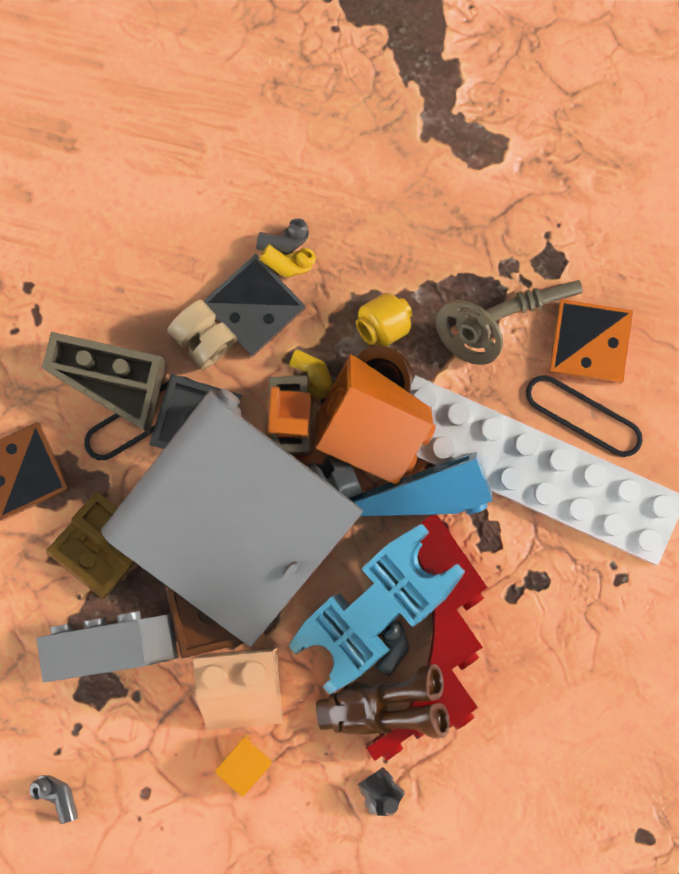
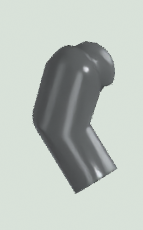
M296 218L292 219L289 222L288 228L279 235L259 232L256 249L263 251L270 244L283 255L290 254L306 242L309 236L308 225L304 220Z
M394 620L380 633L389 651L377 662L375 667L388 677H391L409 651L405 628L397 620Z
M41 775L32 781L29 788L31 796L36 800L41 798L54 803L60 824L78 819L73 794L67 783L51 775Z

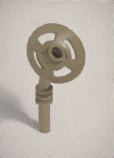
M575 280L543 290H539L536 287L532 289V293L530 290H525L524 295L522 292H518L516 297L486 310L468 301H451L439 310L436 316V329L443 344L456 357L471 364H489L500 355L503 348V337L496 323L497 320L521 311L522 314L527 313V309L534 311L535 306L537 309H542L543 304L582 294V284L580 280ZM449 316L457 319L456 328L458 334L453 335L450 330ZM489 324L494 331L495 343L489 338L491 334ZM466 344L472 348L478 349L484 348L485 352L473 351L465 347L464 345Z

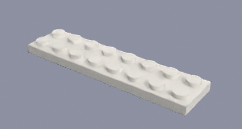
M415 375L411 384L410 394L431 407L433 423L436 426L430 442L427 445L422 444L416 453L418 459L437 466L477 451L493 493L653 565H659L679 518L678 492Z

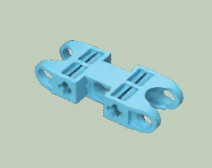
M423 524L387 544L361 568L374 584L350 605L341 593L330 597L304 622L290 642L289 648L295 655L314 645L323 646L330 651L334 664L329 674L331 679L323 686L329 695L363 675L389 651V648L378 635L399 615H402L412 627L419 624L448 597L463 576L465 571L458 563L449 571L436 575L426 573L421 569L418 564V551L422 546L421 541L429 533Z

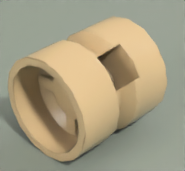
M201 299L185 308L172 321L167 332L180 347L188 346V355L202 370H205L231 349L237 337L223 322H215L216 314Z

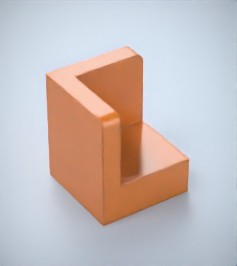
M271 387L268 428L270 437L308 439L310 393L280 391L279 387Z

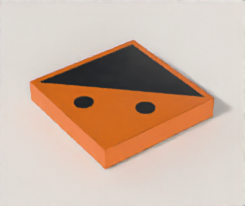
M560 299L549 373L622 384L625 376L633 310Z

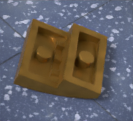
M96 491L71 518V523L46 549V554L104 600L135 562L111 545L101 532L102 527L117 508Z

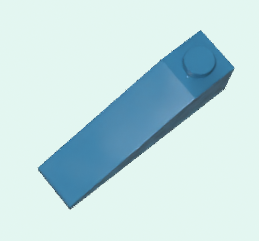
M476 451L403 477L397 485L389 482L364 491L350 498V500L363 509V513L360 516L457 514L463 511L470 515L488 507L487 503L492 502V491Z

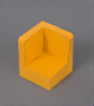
M247 733L214 771L242 798L272 764V760L251 742L252 737Z

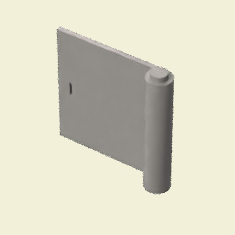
M221 388L219 391L210 389L102 527L101 532L111 545L251 647L360 517L363 509L240 416L241 410L237 406L240 401L233 393L225 388Z

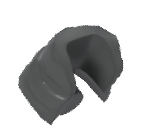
M384 767L357 784L362 796H364L365 806L372 817L393 816L398 810L400 801L406 794L405 790L395 783L394 777Z

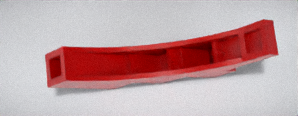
M432 514L417 525L423 524L429 531L428 535L421 541L422 546L417 556L422 570L436 575L449 571L458 563L465 572L448 597L432 611L433 633L427 665L436 664L440 668L444 683L443 694L437 700L411 701L407 709L441 703L448 711L449 728L454 726L458 730L475 718L472 712L478 709V707L452 669L458 666L460 670H463L480 658L476 652L482 649L483 646L457 609L463 606L465 611L474 607L484 599L481 592L488 587L439 516ZM391 729V733L379 734L365 745L374 761L381 757L384 761H387L404 749L401 745L403 741L412 735L419 739L424 734L416 729Z

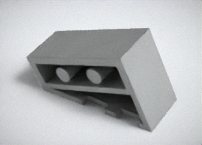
M139 611L117 615L118 623L107 625L105 617L83 621L84 629L73 630V623L50 627L51 635L36 637L43 683L145 667L177 659L178 652L172 615L167 614L141 619Z

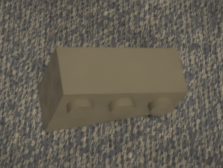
M51 332L42 368L62 382L150 434L167 364L162 356Z

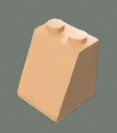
M277 647L208 653L193 659L196 699L208 730L283 723Z

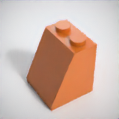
M350 354L316 414V449L397 485L403 474L408 475L414 468L417 460L416 453L421 445H427L433 437L436 426L433 423L432 409L362 360Z

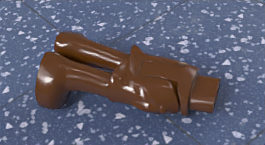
M429 664L420 667L412 679L390 685L382 683L372 686L362 683L346 685L340 692L331 693L329 698L317 700L318 726L321 730L333 729L335 733L342 732L352 735L391 733V729H416L429 738H445L449 732V715L446 707L441 703L404 710L386 711L387 703L424 702L439 699L444 689L442 672L436 664Z

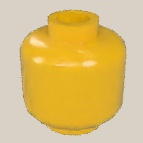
M386 292L360 307L356 327L360 336L367 344L389 346L409 333L412 310L405 299H398L395 295Z

